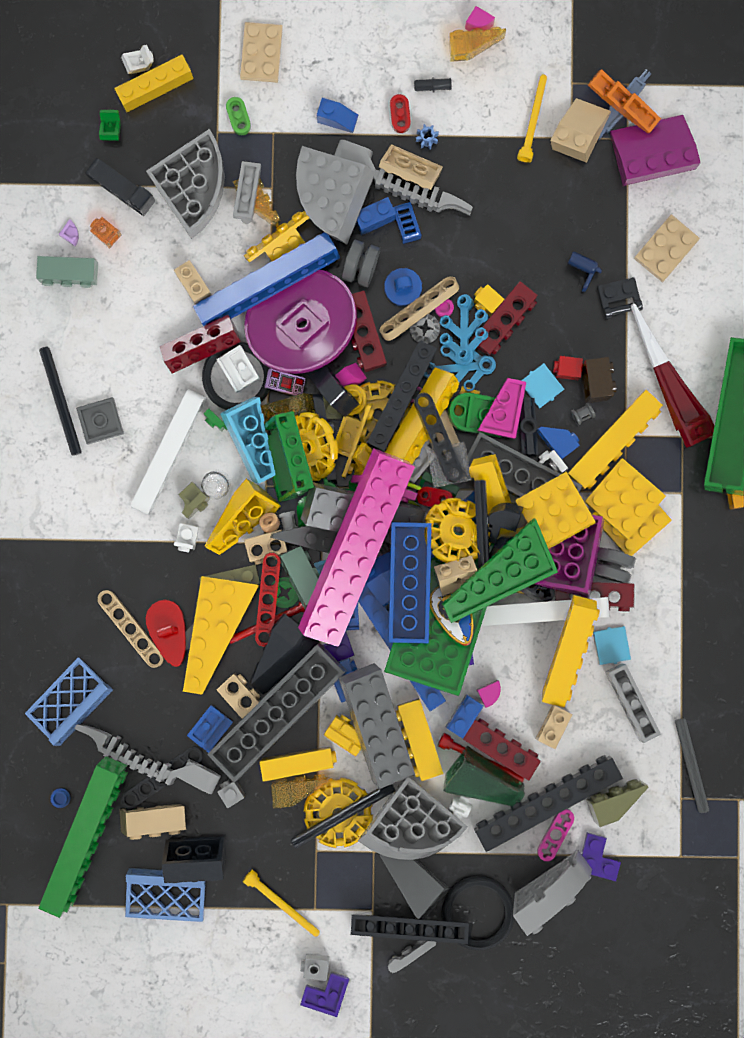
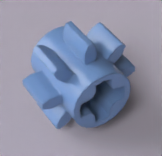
M423 124L422 130L417 129L419 136L416 138V142H421V148L426 146L431 149L433 143H438V139L434 137L439 135V131L434 132V125L426 127Z

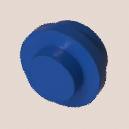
M59 788L51 794V803L57 808H64L70 802V794L66 789Z

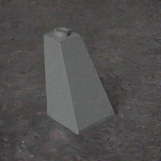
M380 854L381 859L414 915L418 919H426L450 891V888L417 859H395Z

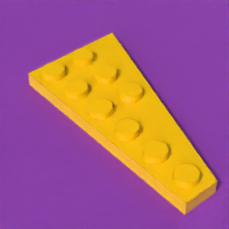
M201 576L183 692L204 693L259 585Z

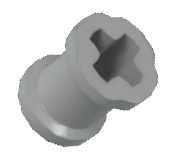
M294 511L278 515L281 518L283 530L286 531L298 527L295 523Z

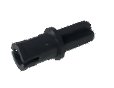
M432 77V79L415 80L414 90L416 92L432 91L433 93L437 90H452L451 78L434 79Z

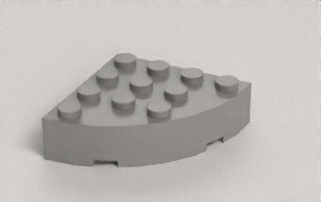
M210 129L146 171L191 239L200 233L213 218L219 207L224 190L225 174L223 160L217 141Z
M302 146L297 163L296 180L299 198L306 214L325 233L340 242L348 244L375 172L364 164Z
M407 777L397 786L395 792L391 794L358 841L370 850L383 856L414 860L425 858L441 851L459 838L468 826L411 778Z
M579 850L515 893L513 917L527 936L541 931L544 923L565 906L571 905L576 900L575 896L584 887L586 882L591 879L592 868Z

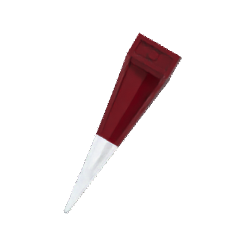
M634 303L631 304L632 312L676 431L679 430L686 448L713 436L715 425L711 416L679 376L656 341L637 306Z

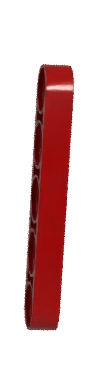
M275 552L267 553L264 556L255 639L257 644L263 647L267 645L268 641L261 642L259 634L262 632L269 634L275 622L281 563L280 556ZM269 556L277 558L278 562L275 566L267 564L266 559ZM267 575L275 577L276 581L273 585L265 583L264 578ZM265 594L273 596L274 601L271 604L263 602L262 598ZM262 614H270L272 620L269 623H263L260 618Z

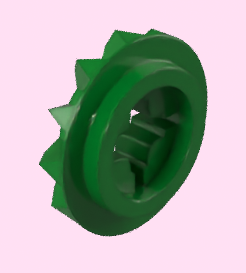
M279 578L276 606L280 608L291 607L299 598L289 578ZM280 585L284 589L292 588L290 592H288L290 600H288V598H286L285 596L278 598L279 594L281 593V588L279 587ZM269 594L270 599L273 602L274 598L272 595Z

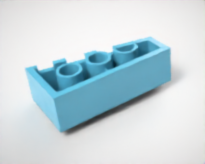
M252 397L220 413L252 482L260 484L275 476L271 451L269 450L268 435L265 431L260 397Z

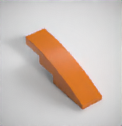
M602 69L589 82L588 86L603 100L645 132L650 133L661 120L635 93L631 94L619 81L615 82Z

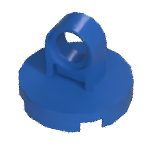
M399 268L387 276L385 294L387 299L397 306H408L421 295L422 282L413 270Z

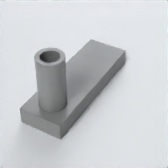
M242 161L233 218L241 219L244 224H249L253 221L261 164Z

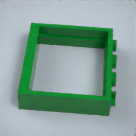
M294 411L274 415L264 426L265 431L269 430L271 433L268 436V445L275 470V476L272 477L278 502L298 498L314 488ZM301 481L302 485L297 488L296 482ZM282 491H286V492H287V493L284 494L283 496L281 495V492H282Z

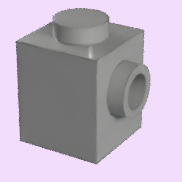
M230 779L220 784L221 788L217 791L227 808L246 796L238 781L234 783Z
M306 954V959L301 961L300 971L304 972L303 978L327 981L330 956Z

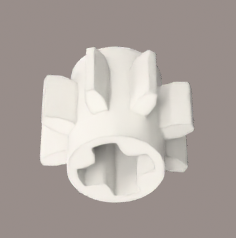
M460 795L459 798L454 796L449 810L461 820L462 816L468 817L472 804L468 803L470 799L463 795Z

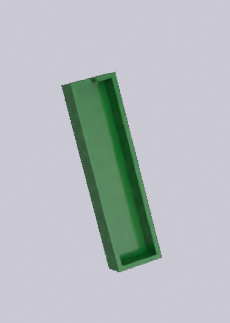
M731 337L704 487L707 491L723 493V489H726L727 494L744 496V339Z
M105 756L96 765L38 909L60 918L64 912L68 913L70 907L74 905L77 899L76 892L81 888L85 879L83 875L89 869L92 862L90 858L99 845L97 842L99 836H102L106 828L104 823L112 813L113 807L110 806L117 800L120 793L118 788L126 779L128 773L125 772L126 764Z

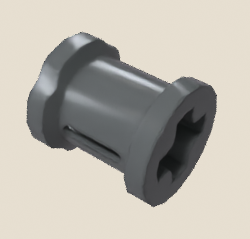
M589 402L585 403V406L580 409L571 410L572 418L578 426L581 425V422L589 418L593 419L596 416Z

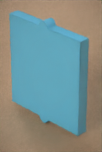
M544 363L536 370L530 371L529 375L521 380L526 382L525 391L531 398H535V404L539 409L549 401H553L554 397L564 390Z
M625 626L612 629L608 627L606 630L593 632L599 665L617 664L620 661L631 660Z

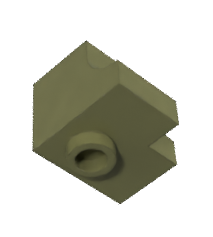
M191 482L178 494L185 504L184 510L181 513L188 519L198 510L202 512L209 505L207 502L210 499L194 482Z

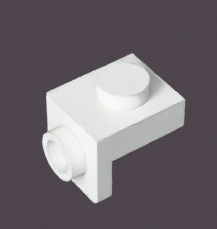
M143 45L139 51L124 53L121 59L127 73L133 74L148 71L153 63V54L149 51L147 45Z

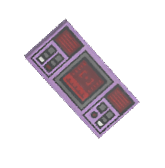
M269 369L265 388L302 397L305 378Z

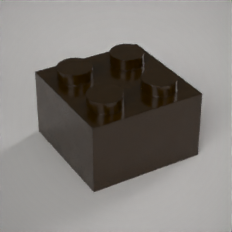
M609 357L585 360L582 364L581 375L585 403L608 401L614 396L616 383L612 381L611 375L614 373L613 363L609 361Z

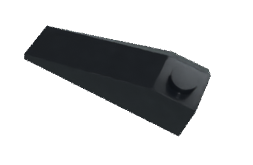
M285 613L271 628L268 643L262 650L261 660L257 663L249 682L253 688L263 695L286 676L319 642L316 639L304 636L298 628L299 624Z

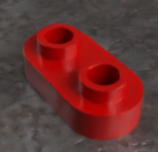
M396 94L390 100L392 128L397 133H405L411 125L409 101L405 95ZM400 103L403 107L397 108L396 105ZM403 122L405 125L400 127L398 123Z
M422 487L417 492V501L429 508H432L435 504L439 505L442 497H446V499L454 498L453 494L449 491L432 487ZM428 493V497L423 499V495Z

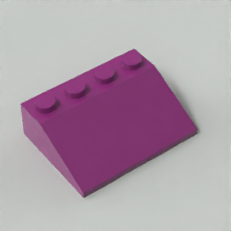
M684 115L661 119L650 133L645 132L637 125L610 131L623 186L696 170L701 163L697 145Z
M592 515L596 522L595 524L549 549L558 573L535 583L536 585L590 597L604 526L603 516Z

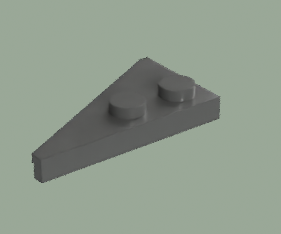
M305 525L273 533L270 538L330 553L338 532Z

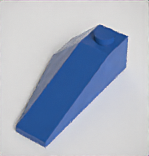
M391 551L376 558L365 583L382 606L390 603Z

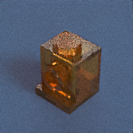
M103 217L100 219L96 218L90 225L92 235L109 249L122 235L117 228ZM104 227H106L105 232H100Z

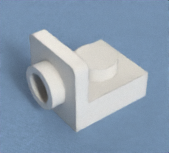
M547 450L538 457L541 464L549 460L550 468L556 472L558 471L560 474L568 468L554 450L550 453Z
M180 523L174 546H178V550L189 552L190 549L195 550L199 527Z

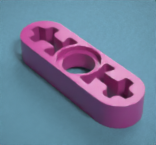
M569 809L555 815L540 842L537 853L543 861H551L555 857L574 822V814ZM566 813H569L568 817L570 818V820H565L562 824L563 827H566L565 830H563L560 826L555 825L556 822L561 824V814L565 815ZM554 829H558L561 832V837L558 840H553L550 837V833ZM548 839L551 843L556 844V846L553 847V845H551L549 848L551 854H546L544 857L542 849H547V847L549 846V843L546 842V840Z

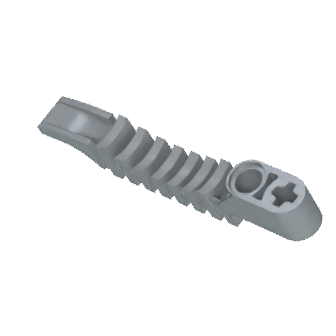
M346 140L339 141L334 156L368 166L375 172L372 182L374 181L376 189L380 190L382 188L385 193L391 192L392 196H401L402 200L406 201L408 199L411 204H419L418 207H427V210L430 212L432 210L440 212L444 209H456L470 216L473 207L443 191L439 203L435 202L439 191L438 187H434L431 198L428 199V188H424L422 195H418L420 187L418 185H415L413 192L409 191L410 183L406 182L404 188L401 187V179L397 178L396 183L392 184L393 174L389 173L387 179H384V169L381 168L380 171L375 169L371 161L373 152L370 149Z
M76 724L74 728L92 737L97 744L98 751L104 753L103 756L112 757L114 760L130 765L129 768L133 770L138 769V772L141 774L147 773V776L150 778L156 777V780L159 782L167 778L165 782L167 785H172L177 777L208 794H212L221 777L216 772L188 759L185 767L177 770H172V764L170 763L163 764L160 770L159 768L162 763L159 761L154 762L152 767H150L153 760L148 758L147 760L144 759L143 763H141L144 758L141 754L133 759L136 753L134 750H127L124 755L129 746L125 743L123 745L120 744L117 751H115L121 737L117 736L111 739V734L84 724Z

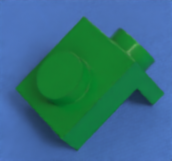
M100 110V140H119L121 129L119 111Z
M208 408L204 413L206 417L204 421L212 428L216 426L221 432L224 429L228 430L224 421Z

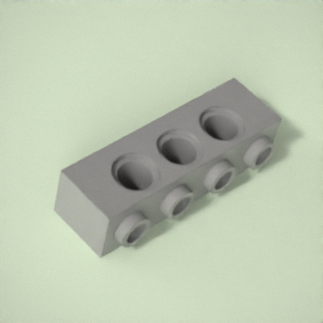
M621 663L605 671L639 741L645 743L661 735L627 665Z

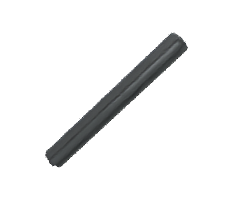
M685 718L675 720L696 805L699 813H706L709 811V806Z

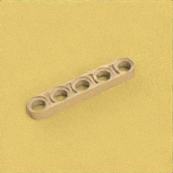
M455 277L443 279L380 327L383 338L388 341L393 340L459 290Z
M102 591L98 595L99 605L147 665L153 668L161 666L164 658L151 638L112 591ZM106 593L112 596V602L108 605L102 602V596ZM118 608L124 611V617L120 620L114 617V611ZM129 623L136 626V632L132 635L126 632V626ZM141 638L148 641L146 649L138 647V641ZM156 653L160 656L158 664L150 662L151 654Z

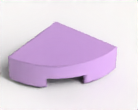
M69 219L59 233V236L73 246H76L79 239L78 229Z

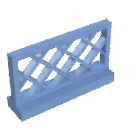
M78 657L25 714L49 738L53 746H60L76 730L74 729L76 724H81L113 689ZM80 664L84 668V676L74 677V669ZM70 679V691H61L62 681ZM74 679H84L83 690H74ZM87 679H95L99 683L94 690H87ZM57 693V705H48V696ZM61 693H70V704H61ZM74 693H83V701L80 704H74ZM47 707H57V718L47 719ZM61 707H70V715L67 718H60ZM37 708H43V719H37L32 713ZM47 721H56V730L52 734L47 730Z
M129 868L126 874L125 917L203 922L206 881L164 883L163 870ZM132 884H139L144 890L136 895L131 890ZM153 885H158L163 890L157 897L149 890ZM173 886L179 887L182 891L176 898L169 891ZM191 888H201L200 895L196 899L188 892ZM145 892L153 899L147 905L139 898ZM165 893L172 900L166 907L159 900ZM184 894L192 901L185 908L178 901ZM135 901L143 908L139 912H130L131 904ZM154 902L162 909L159 913H153L149 909ZM174 903L182 910L178 914H172L168 910ZM192 905H195L200 910L199 916L191 915L187 910Z

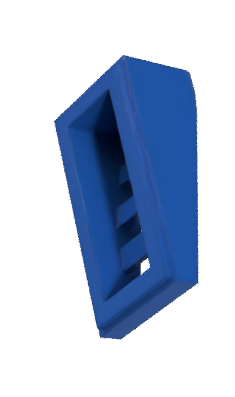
M411 202L393 207L402 243L421 239L420 229ZM407 208H408V210H409V212H406V213H403V214H399V213H398V211H401V210H404V209H407ZM407 216H410V217H411V219H407V220H404V221H401V220H400V218H403V217H407ZM412 222L413 225L403 228L402 225ZM415 230V232L405 234V231Z

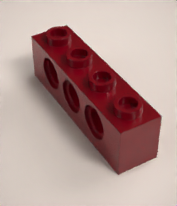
M520 281L484 324L483 328L487 330L488 337L477 346V349L487 356H490L491 353L495 355L502 347L499 345L503 339L507 341L512 335L513 331L511 329L515 324L519 326L525 319L523 314L527 309L531 311L537 304L535 300L538 295ZM514 302H519V303H521V304H522V309H521V310H516V309H514L513 303H514ZM501 317H508L511 323L508 325L503 324ZM496 331L499 338L491 339L489 332Z
M365 291L354 293L352 296L356 304V310L361 311L362 316L357 318L353 333L354 339H351L354 351L358 350L360 357H357V362L360 369L363 368L364 372L385 367L387 362ZM365 328L368 334L362 337L358 335L357 331ZM371 346L374 351L372 354L367 355L363 352V348Z
M226 315L160 346L164 363L173 374L241 341L236 326L230 316Z
M592 582L590 594L596 591L600 593V598L608 597V600L611 593L617 592L620 594L618 602L613 603L609 600V611L610 608H618V611L630 612V608H634L635 584ZM555 590V601L571 600V594Z
M481 718L478 721L475 719L463 740L529 781L541 762L537 758L539 754L531 749L525 751L521 748L522 744L512 738L509 741L504 738L506 734L496 728L493 731L488 728L489 723ZM488 732L491 735V739L489 742L484 743L480 737L483 733ZM500 743L507 744V750L504 753L497 751V746ZM517 753H522L524 756L523 761L520 763L514 762V756Z

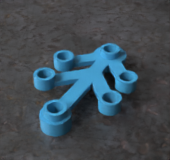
M464 294L459 296L457 300V305L461 309L460 328L447 315L440 319V324L444 328H448L460 338V346L453 342V338L448 333L440 336V342L456 353L455 359L459 364L468 365L474 359L473 351L488 337L487 330L483 327L478 328L483 322L487 321L488 314L482 309L478 310L475 313L476 319L469 326V310L473 308L474 301L469 295ZM475 332L476 337L469 344V338Z
M443 345L441 347L442 356L449 357L456 364L436 366L434 363H430L428 367L432 370L436 367L450 373L458 372L455 377L459 383L469 371L477 370L472 378L465 381L463 385L466 391H472L483 374L488 375L495 370L496 363L491 356H481L476 351H473V360L475 362L461 365L456 361V353L451 348H449L450 352L448 354L443 352L444 348H449ZM485 362L489 363L490 367L487 369L484 368L482 365ZM425 373L424 375L425 378H429L430 374ZM471 383L473 388L467 389L466 384Z

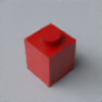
M560 356L558 361H554L553 372H556V378L579 380L582 373L583 359Z

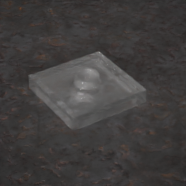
M465 442L452 444L463 469V476L456 483L472 480L469 473L470 465ZM433 448L426 450L434 488L456 484L446 480ZM446 450L442 451L441 458L449 461L451 453ZM455 468L450 469L449 476L453 479L458 478V470Z

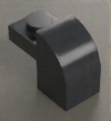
M500 503L491 509L488 515L490 543L496 544L501 528L516 532L523 511L522 506L512 503Z

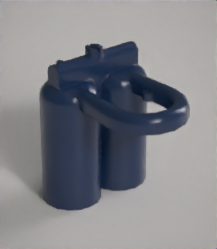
M574 251L567 263L589 274L582 292L587 290L594 273H601L602 271L596 261Z

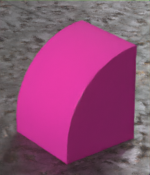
M475 6L466 21L465 29L472 33L486 32L494 25L495 17Z
M357 363L344 367L335 375L343 387L347 385L358 386L367 379Z
M499 680L477 689L485 708L490 707L498 700L501 692Z

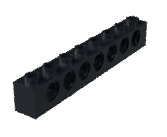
M603 755L595 760V764L591 766L586 764L580 767L578 773L565 775L561 778L562 781L556 785L551 783L545 786L543 792L539 794L534 792L527 796L528 800L522 803L517 801L510 806L511 809L495 813L493 815L494 818L487 821L484 819L478 822L474 831L484 850L488 852L623 779L613 758ZM599 769L602 770L603 776L600 779H595L594 772ZM585 779V787L577 788V781ZM568 788V796L565 798L560 797V790ZM546 797L552 799V803L548 807L542 805V801ZM534 807L535 813L527 816L525 814L526 808ZM517 816L518 822L515 825L508 824L509 817ZM494 825L501 826V831L498 834L491 833V828Z

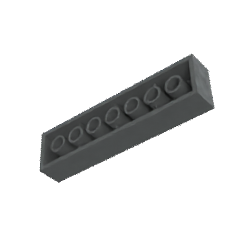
M321 643L317 644L207 755L235 783L347 670Z

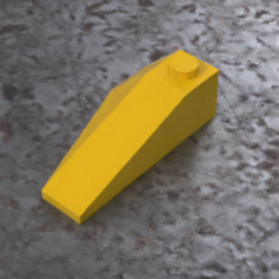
M246 478L232 495L205 547L219 555L236 544L245 533L248 532L250 534L253 532V528L259 524L263 515L275 513L281 505L259 485Z

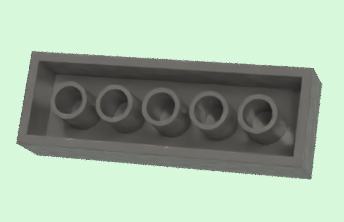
M481 432L477 435L461 466L463 470L469 472L473 459L496 454L507 491L517 498L561 475ZM572 480L577 491L580 492L583 485Z
M313 482L314 488L308 491L301 520L308 526L338 532L355 492ZM400 502L392 522L423 523L426 511L420 506ZM392 522L383 542L391 543Z
M373 663L338 677L373 783L381 789L414 775L412 763L382 669Z

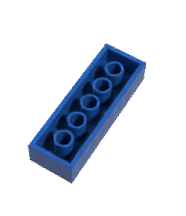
M392 522L389 642L429 643L432 523ZM425 528H427V544L424 537Z

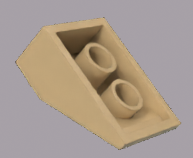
M576 98L559 122L550 140L552 150L587 163L611 111Z

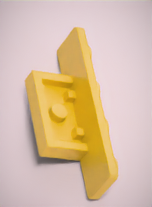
M305 211L294 214L292 220L279 225L277 231L272 235H266L257 246L254 245L247 249L244 255L245 259L251 262L265 252L272 262L283 254L296 249L299 245L305 244L295 228L308 220L309 216Z
M369 403L367 405L362 420L347 415L343 417L335 440L338 443V453L348 457L342 474L344 478L348 474H352L355 464L352 463L353 459L351 457L360 446L358 445L360 439H364L368 428L365 425L367 420L371 421L374 410L371 409L373 404Z

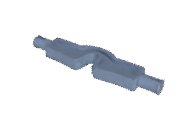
M644 70L639 78L635 77L626 88L631 94L639 95L645 88V81L651 75L650 72L647 73L648 70ZM611 105L609 107L611 113L598 140L601 139L605 132L609 133L624 117Z

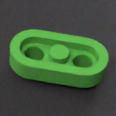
M232 97L226 103L232 129L237 135H246L251 129V123L244 101L239 97ZM235 106H238L239 110L234 111L233 108ZM240 124L245 125V127L242 129H240L238 126Z

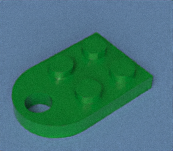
M463 393L455 396L448 406L449 421L460 431L479 434L477 430L493 404L495 397L474 393ZM456 405H459L462 408V414L460 416H457L454 413V407ZM481 432V433H483V434H485V435H487V436L498 437V438L501 437V436H498V435H493V434Z

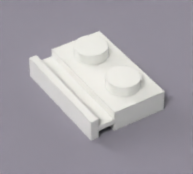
M241 345L217 359L236 393L261 379Z

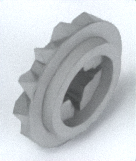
M427 314L410 327L411 336L417 342L421 340L427 344L437 339L440 333V324L435 316ZM425 321H427V326L430 330H427L425 336H423V330L419 327L423 326Z

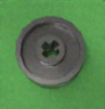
M355 239L346 257L342 280L352 282L359 272L358 285L368 288L377 265L381 247L371 244L364 255L365 243Z
M599 547L597 560L603 562V564L596 563L594 576L618 583H630L632 575L628 571L621 569V567L627 569L634 568L636 558L618 550Z

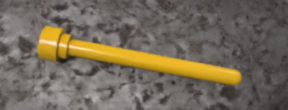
M542 74L539 78L525 143L518 152L517 159L522 162H532L533 152L531 146L547 81L545 74Z
M253 869L245 876L242 881L248 887L257 888L313 936L317 937L320 934V931L259 881L260 878Z

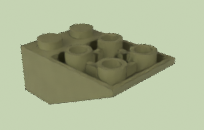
M633 779L626 782L627 785L619 787V785L613 786L608 789L609 792L603 794L597 792L590 796L586 801L594 822L599 827H603L619 821L649 788L648 785L641 780Z

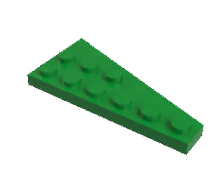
M533 518L442 603L451 623L558 573L537 520Z

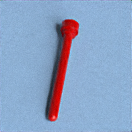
M299 602V605L275 615L274 624L283 613L288 617L300 612L304 613L305 609L301 602ZM272 617L262 622L269 623L272 620ZM256 625L234 634L230 644L256 633Z
M442 734L437 745L444 750L452 749L519 783L524 781V778L514 771L454 742L450 735Z

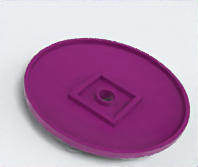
M318 270L248 309L244 323L245 337L253 354L267 367L283 373L297 374L310 372L327 365L346 348L356 327V304L350 290L342 280L327 271ZM307 321V325L305 327H298L300 322Z

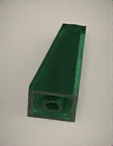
M468 745L445 774L443 791L446 793L508 806H514L525 795L524 783Z

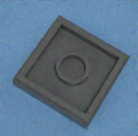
M113 397L76 408L87 445L124 434Z

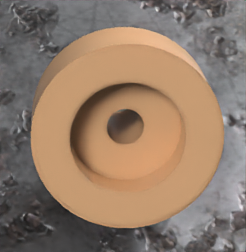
M267 513L261 517L259 524L264 532L270 533L277 531L280 521L276 514Z

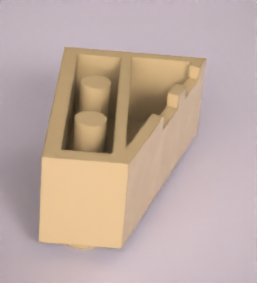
M176 804L145 809L144 807H138L136 810L126 811V808L120 809L121 833L130 837L131 840L141 839L142 835L149 834V837H158L163 832H169V835L180 834V830H186L184 806Z

